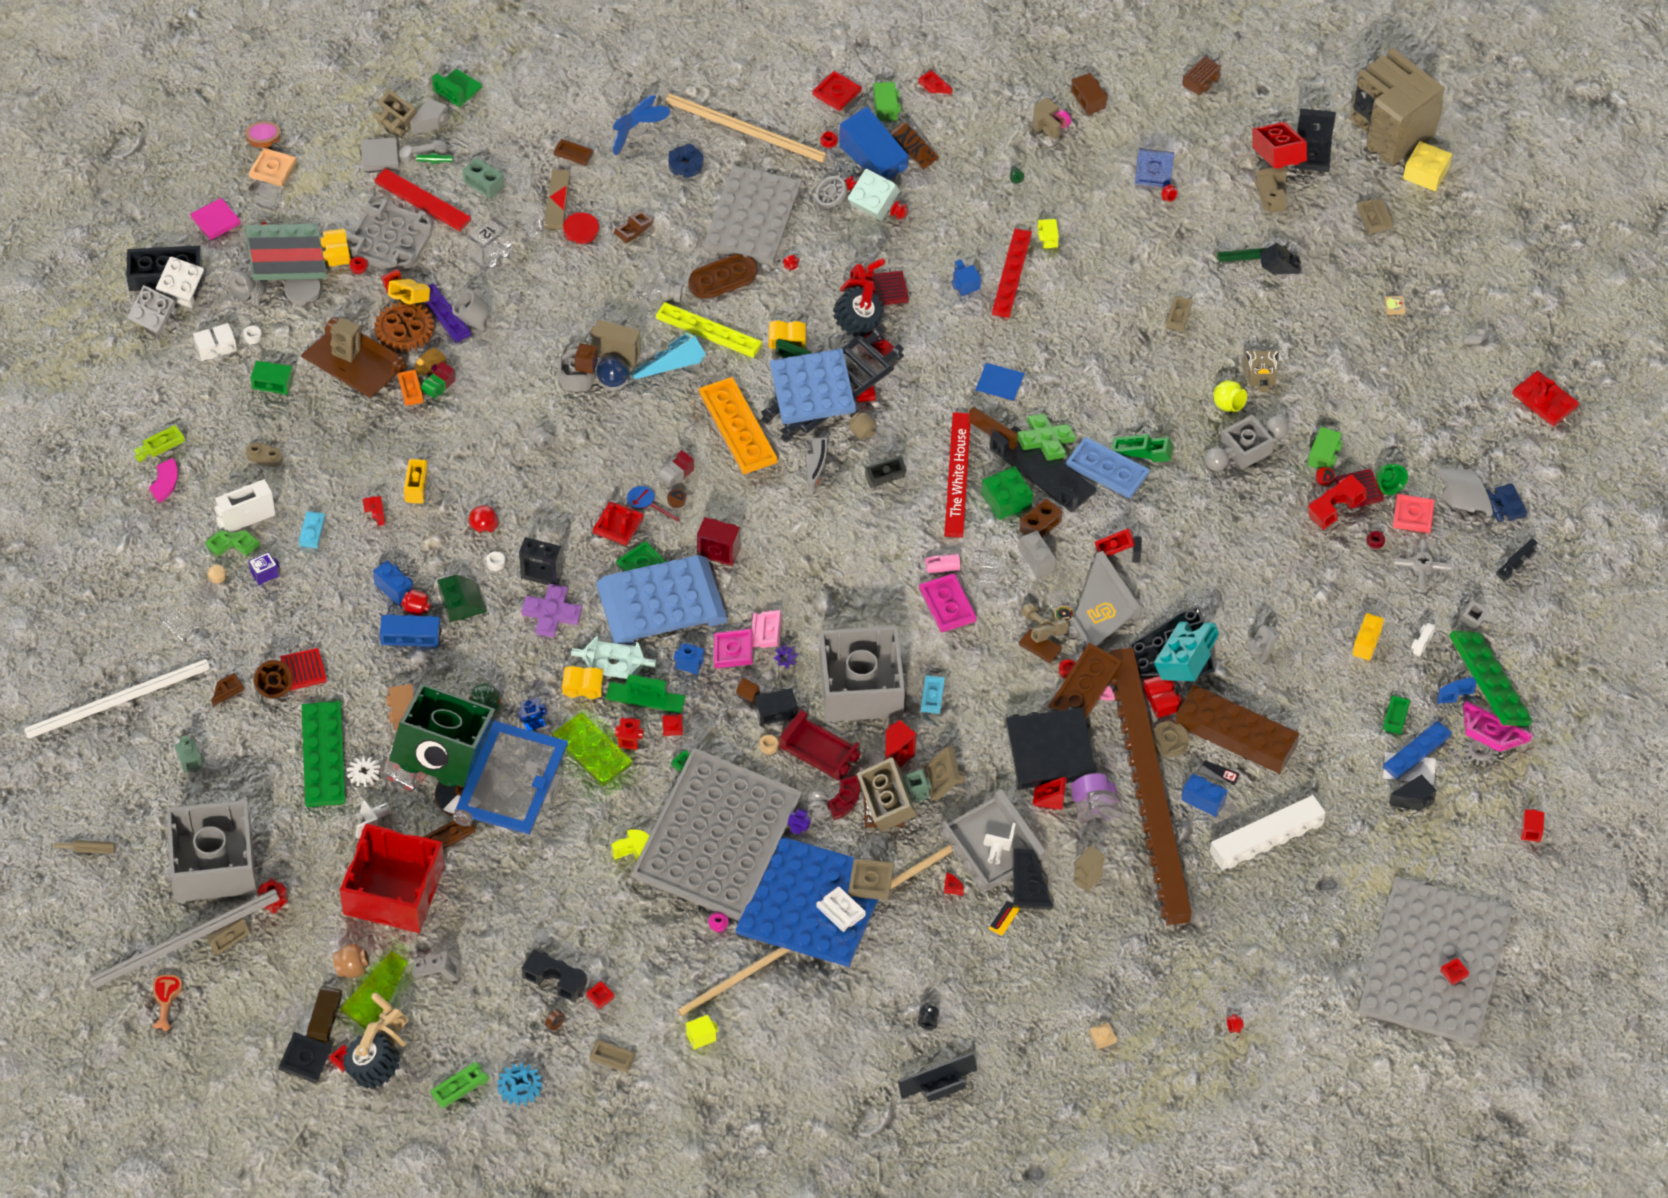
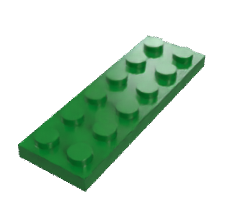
M1453 630L1449 634L1450 639L1501 724L1507 726H1529L1533 722L1529 711L1524 707L1520 696L1513 689L1510 680L1506 677L1501 665L1493 656V652L1487 646L1480 632Z
M341 701L301 704L305 806L345 804Z

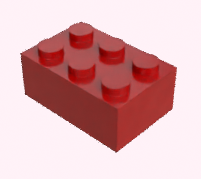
M1285 121L1252 128L1253 149L1273 168L1280 169L1287 165H1298L1301 162L1307 161V142Z

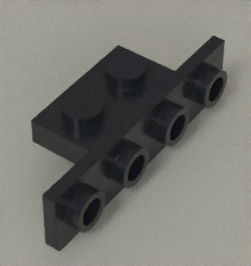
M968 1053L898 1080L900 1097L903 1099L921 1092L926 1100L931 1102L965 1089L966 1084L961 1076L977 1071L974 1054Z

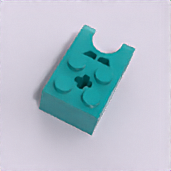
M1179 622L1154 662L1161 679L1196 681L1211 656L1210 650L1218 638L1217 625L1206 622L1198 630L1192 631L1188 622Z

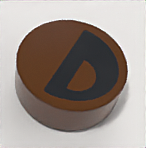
M679 489L671 490L667 495L668 505L672 508L683 507L686 503V494Z
M559 1010L552 1011L546 1018V1027L552 1031L557 1030L563 1024L565 1015Z

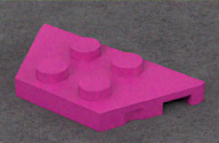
M1468 701L1464 703L1465 735L1499 752L1531 741L1533 734L1517 726L1502 725L1494 714Z

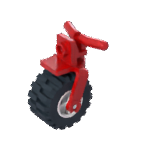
M884 258L869 264L866 269L863 268L862 264H856L850 272V279L840 287V292L845 293L835 303L833 308L835 314L833 317L837 319V326L840 325L843 332L845 330L848 335L853 334L854 337L861 335L863 337L869 334L883 318L884 308L881 307L882 302L878 300L877 294L874 295L876 289L873 275L875 269L885 264Z

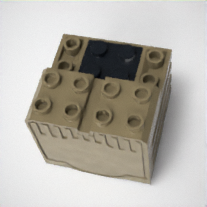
M1391 48L1387 53V57L1384 55L1380 56L1377 61L1368 65L1367 71L1362 69L1358 72L1350 120L1368 134L1366 145L1369 151L1377 152L1383 162L1395 165L1413 152L1419 141L1425 143L1436 135L1443 107L1445 87L1397 50Z

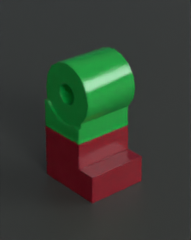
M441 361L437 365V370L424 380L421 391L434 399L437 398L455 381L454 369Z

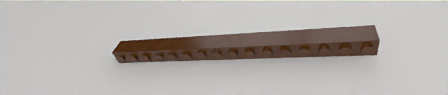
M1133 648L1110 650L1112 656L1123 662L1111 681V686L1114 685L1115 690H1113L1114 701H1118L1119 705L1117 706V716L1122 719L1120 729L1126 738L1124 739V748L1129 752V755H1127L1128 766L1132 767L1133 770L1131 772L1132 783L1136 784L1134 789L1135 799L1140 802L1138 813L1139 816H1143L1142 831L1147 835V838H1145L1146 849L1150 850L1151 853L1149 855L1150 867H1154L1153 882L1158 885L1156 895L1157 900L1161 901L1162 904L1160 906L1161 918H1165L1166 925L1190 923L1192 912Z

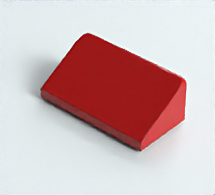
M1130 528L1094 542L1097 552L1103 551L1106 557L1135 546L1133 531Z

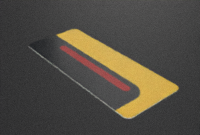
M1006 901L990 925L989 930L1002 936L1020 908H1013V903Z

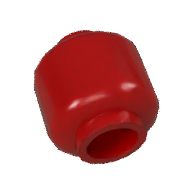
M413 589L410 592H406L401 606H404L403 610L408 614L422 616L423 613H428L431 603L428 602L429 596Z

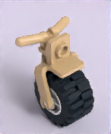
M373 993L371 998L384 1009L383 1013L379 1015L380 1020L377 1023L371 1022L368 1024L363 1036L359 1035L356 1037V1040L350 1043V1047L346 1048V1054L343 1056L345 1071L360 1086L366 1089L369 1087L375 1089L376 1086L381 1087L383 1083L390 1081L391 1076L394 1077L396 1074L395 1070L399 1068L398 1062H400L399 1051L396 1049L397 1043L402 1047L406 1045L397 1034L408 1022V1018L400 1010L394 1009L378 993Z

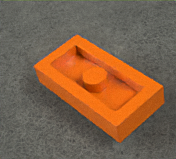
M416 370L397 373L405 406L424 403Z

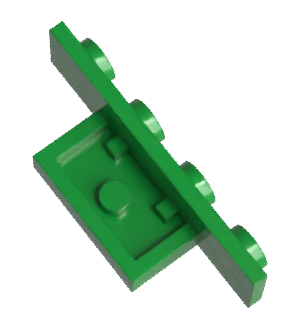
M629 674L627 685L610 682L605 700L680 714L686 699L685 695L667 692L666 681Z

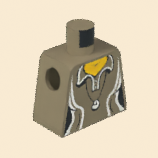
M1244 351L1243 367L1249 385L1258 386L1260 392H1267L1269 386L1275 385L1279 351Z

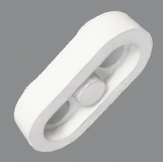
M1428 623L1422 626L1419 632V640L1415 639L1411 647L1414 650V655L1418 657L1423 655L1435 632V625Z

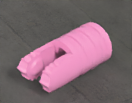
M959 554L932 556L924 561L928 573L960 571Z

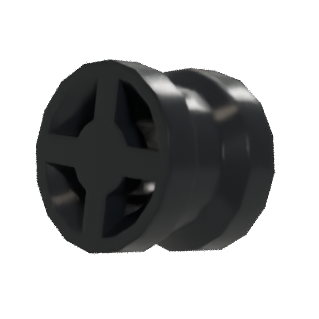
M931 1005L921 1006L919 1009L918 1026L928 1030L937 1028V1018L939 1017L940 1010Z

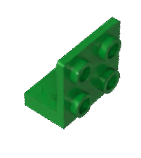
M454 69L447 77H442L438 73L432 76L433 91L459 108L482 88L481 83L458 69Z

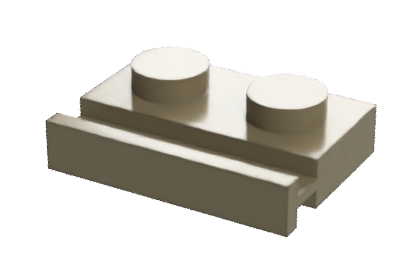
M1383 198L1376 201L1373 199L1357 203V209L1368 234L1386 231L1388 228L1393 229L1394 223Z

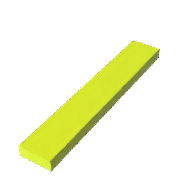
M666 302L663 303L656 314V319L752 358L756 356L762 346V341Z

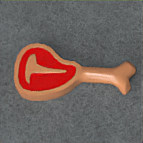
M160 975L153 981V995L156 1002L161 1006L160 1018L153 1024L155 1029L162 1028L164 1031H168L171 1028L167 1020L169 1007L173 999L180 995L183 989L182 980L175 975Z

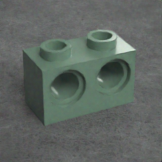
M477 157L462 170L463 182L489 199L504 187V175Z

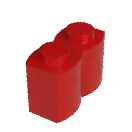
M1160 676L1144 680L1143 689L1156 718L1178 712L1179 705L1182 703L1179 694L1174 692L1172 680H1162Z

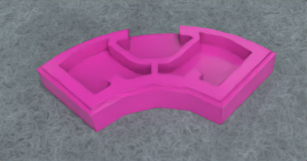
M173 458L156 466L158 478L149 487V491L158 503L167 499L175 489L174 487L178 480V470Z

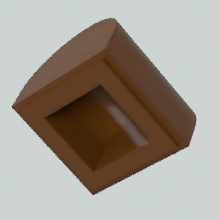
M742 678L736 689V695L754 703V696L760 694L759 685L745 678Z

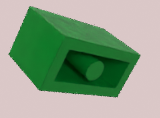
M256 361L250 377L252 389L285 395L289 394L294 378L292 366L267 361Z

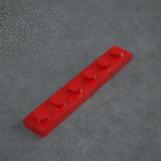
M1014 228L992 315L1006 318L1011 316L1032 231Z

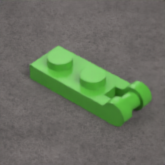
M474 1062L430 1090V1094L438 1105L444 1109L479 1085L486 1084L490 1077L481 1070L482 1067L478 1062Z

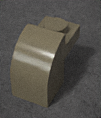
M1047 97L1034 107L1032 124L1037 133L1043 129L1047 135L1056 139L1060 136L1061 124L1054 119V115L1058 112L1059 107Z

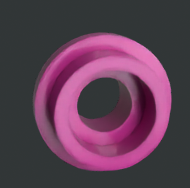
M720 912L712 914L708 919L709 927L715 932L724 931L728 926V917Z

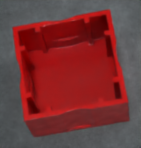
M365 823L356 846L355 857L349 865L340 887L343 915L420 933L445 868L442 842L416 835H405L391 829Z

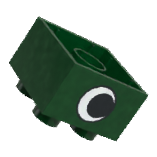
M421 683L399 722L389 761L399 764L400 768L406 772H422L436 777L438 782L443 785H459L464 787L487 738L495 709Z

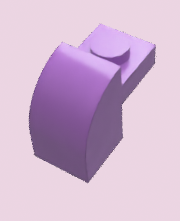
M1088 774L1070 784L1073 801L1085 806H1089L1097 799L1110 804L1118 801L1116 786L1114 783L1107 781L1105 774Z

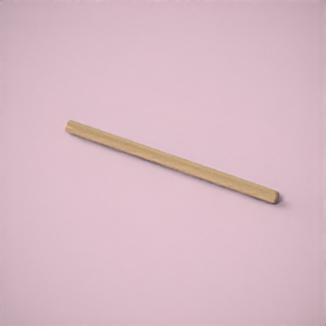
M671 93L666 97V103L821 163L826 159V153Z

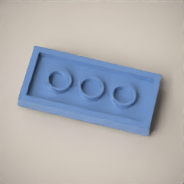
M1087 437L1082 440L1066 461V465L1072 470L1129 499L1133 497L1150 473V469Z

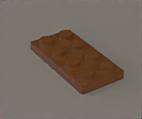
M1088 643L1048 708L1050 710L1057 709L1058 711L1066 710L1069 707L1083 708L1086 721L1123 662L1097 646Z

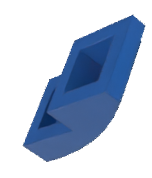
M1474 677L1457 680L1442 687L1438 693L1437 704L1457 702L1458 695L1474 694L1477 684Z

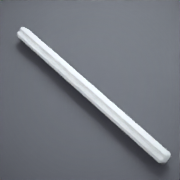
M206 659L28 726L24 729L27 738L35 737L209 670V663Z

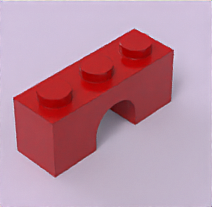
M1351 474L1347 478L1341 479L1332 489L1326 490L1321 497L1311 501L1308 505V515L1322 530H1325L1338 520L1337 510L1334 506L1338 503H1345L1352 509L1367 499L1366 488Z

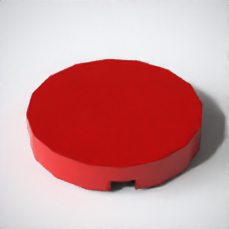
M574 213L564 221V236L569 241H575L577 244L589 243L599 233L598 220L589 213Z

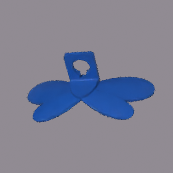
M655 95L648 96L632 112L616 120L613 130H618L613 144L614 155H618L621 152L629 130L638 123L658 122L670 115V109L666 106H651L656 99Z

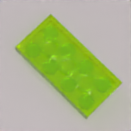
M580 712L551 733L552 737L568 741L566 752L602 787L633 765V761L583 712Z

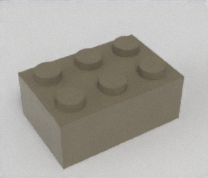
M893 757L856 773L874 823L881 832L918 816L901 769Z

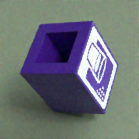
M269 552L248 561L250 573L258 586L279 576V562L276 557L272 558Z

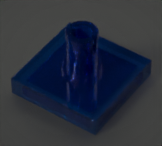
M1139 148L1134 184L1162 188L1170 185L1174 152Z

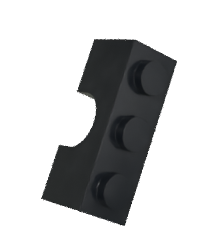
M533 949L521 967L522 978L538 986L548 977L558 978L557 994L576 1003L587 986V974L583 970L568 966L564 961L556 960L543 951L539 952Z

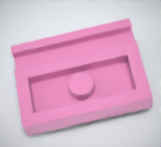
M780 610L762 612V614L753 613V649L755 647L779 646L782 622Z

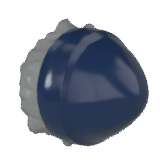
M607 356L598 363L595 377L599 380V386H603L610 391H617L629 383V369L621 358Z

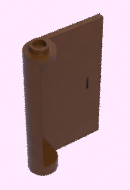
M332 317L326 324L325 334L303 352L301 357L362 394L372 398L397 373L405 370L406 359L361 332L360 352L352 362L332 355V346H330L332 334L330 330L332 325L339 321L338 318Z

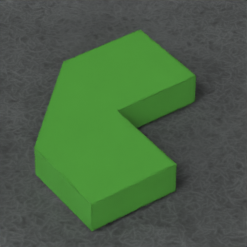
M219 531L205 542L206 547L218 557L232 546L245 556L260 546L259 541L247 531L235 533Z

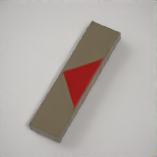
M552 169L545 229L563 230L570 170Z

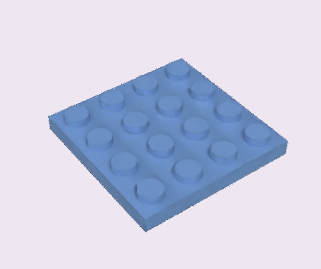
M843 349L769 361L782 425L856 412Z

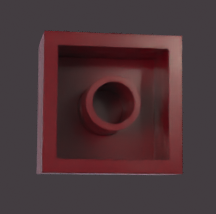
M704 517L697 532V555L733 567L740 551V527L732 523L728 524L714 518Z

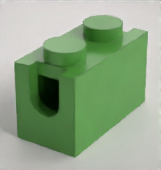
M895 82L874 83L873 97L876 117L879 121L898 120L897 113H901V103H897V100H899V89L895 88Z
M1320 427L1309 454L1308 466L1317 469L1331 468V465L1335 466L1338 458L1336 453L1337 451L1341 452L1344 442L1340 441L1342 433Z

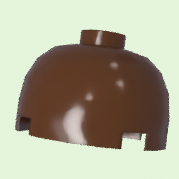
M278 660L262 662L253 674L255 689L260 695L270 699L284 696L293 684L290 668Z

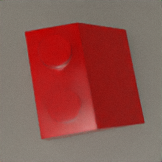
M898 720L895 724L889 725L885 731V760L893 757L899 767H902L915 756L916 733L901 720Z

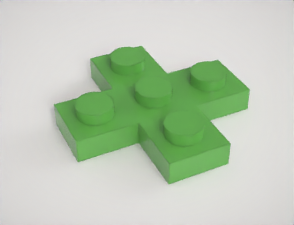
M1045 413L1028 416L1027 423L1031 430L1017 432L1018 441L1023 450L1041 448L1047 461L1064 458L1066 452L1061 444L1074 442L1076 437L1069 424L1051 426Z

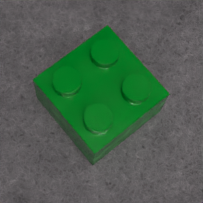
M1015 466L982 479L981 494L998 520L1032 507L1033 492Z

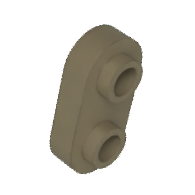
M251 443L246 448L247 458L252 462L276 467L283 461L282 452L278 448L261 443Z

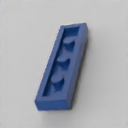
M1436 721L1385 762L1383 769L1396 780L1400 779L1448 740L1452 732L1439 721Z

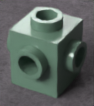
M922 770L903 775L912 802H921L930 797L929 789H932L929 778H925Z

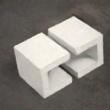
M228 323L212 328L215 334L214 340L209 329L193 333L195 347L201 361L217 357V354L224 355L237 351L235 338Z

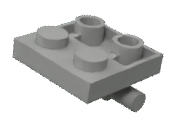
M143 285L127 318L160 334L170 313L176 315L178 309L174 307L176 301Z

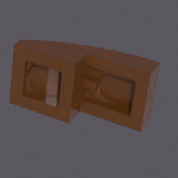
M640 210L630 215L628 222L616 227L614 234L625 243H628L649 228L654 220Z

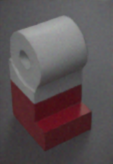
M681 450L677 454V458L662 468L659 478L668 486H675L694 471V459Z

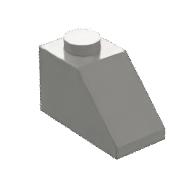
M428 98L410 121L411 133L418 134L439 129L448 120L447 105Z

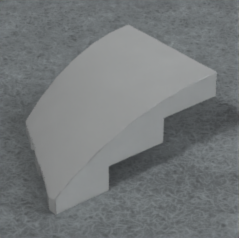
M1440 469L1439 476L1447 484L1443 498L1451 507L1470 512L1480 510L1484 511L1486 516H1492L1493 510L1486 489L1473 470Z

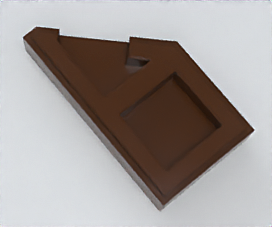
M235 673L217 682L214 696L211 699L212 706L244 690L243 684Z

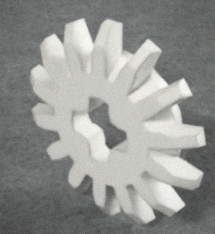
M362 756V762H360L358 758H355L356 763L350 762L349 765L352 767L347 768V772H351L347 777H353L350 782L357 781L356 786L363 783L364 787H367L369 782L371 785H374V779L379 781V777L376 775H382V772L378 770L382 766L376 765L379 763L378 760L371 762L373 758L369 757L365 761V756ZM362 767L370 769L366 775L359 773Z

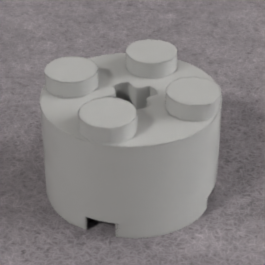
M570 349L558 359L559 383L565 391H588L595 381V371L593 374L575 371L574 357L577 349Z

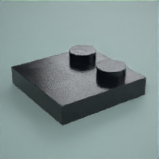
M293 1032L278 1070L317 1084L332 1046Z

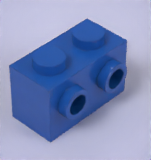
M388 560L373 570L374 584L400 607L406 592L413 590L411 578L404 576L395 564L392 565Z
M1193 773L1183 787L1182 801L1214 817H1217L1227 797V790L1222 786L1215 785L1204 777Z

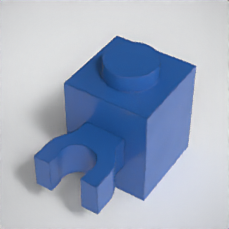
M962 260L955 261L956 268H954L952 280L954 290H957L960 296L979 290L981 288V276L974 265L965 267Z

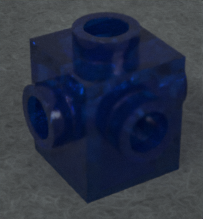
M539 697L520 702L518 716L527 730L532 731L546 726L545 715H548L546 705L541 704Z

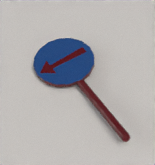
M638 486L631 489L627 494V502L632 508L645 509L651 506L678 522L680 521L678 517L653 503L655 495L650 488Z

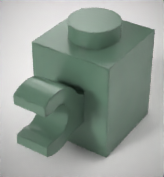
M188 736L181 737L180 742L175 744V750L183 772L187 773L202 768L201 756L194 739L188 740Z

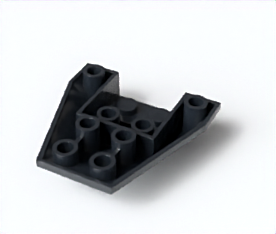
M1199 606L1179 612L1129 644L1130 648L1134 650L1140 678L1160 676L1154 662L1179 622H1188L1192 631L1198 630L1205 623ZM1212 649L1210 650L1211 656L1199 676L1215 672L1216 670Z

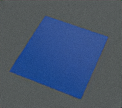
M986 363L975 391L1014 401L1025 373Z

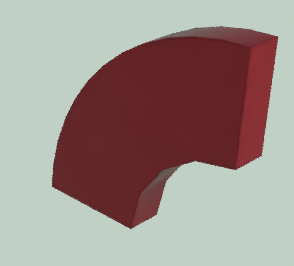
M857 775L839 780V793L833 799L827 801L833 820L847 815L856 805L860 795V782Z

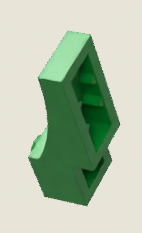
M1149 434L1114 437L1111 450L1122 456L1152 460L1154 463L1171 461L1174 446L1169 437L1151 439Z

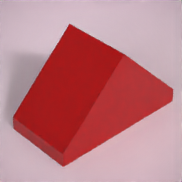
M1062 777L1035 787L1032 804L1034 806L1062 810L1067 778Z

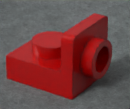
M381 496L363 498L364 512L372 511V517L377 519V525H385Z

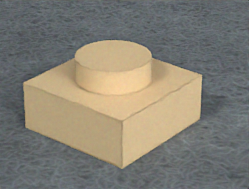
M1108 1022L1091 1028L1089 1031L1097 1049L1117 1042V1038Z

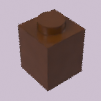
M579 343L574 357L575 371L588 374L594 373L598 362L597 346Z

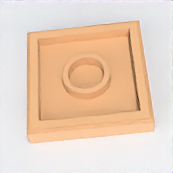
M263 148L249 172V177L282 187L297 159L287 154Z

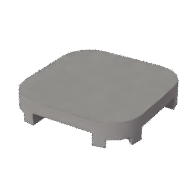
M381 198L380 202L367 203L364 206V213L354 230L347 235L349 254L353 258L363 257L367 260L368 264L389 271L396 269L400 272L406 271L414 266L431 238V221L427 217V213L422 210L417 214L388 204V199Z

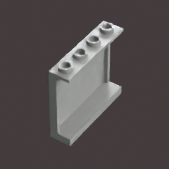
M1002 789L996 792L994 798L948 824L946 821L942 822L940 830L942 838L950 843L954 855L959 856L966 872L971 873L975 885L981 888L984 893L1012 878L1013 848L1033 849L1038 863L1044 859L1046 853ZM1016 823L1010 850H1002L1000 864H994L995 856L992 864L989 863L988 857L991 847L983 845L985 835L990 834L1009 839L1012 824Z

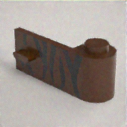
M901 122L889 132L923 170L939 159V156L907 123Z

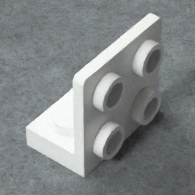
M170 257L156 290L158 293L175 300L178 304L193 308L195 303L193 294L204 269Z

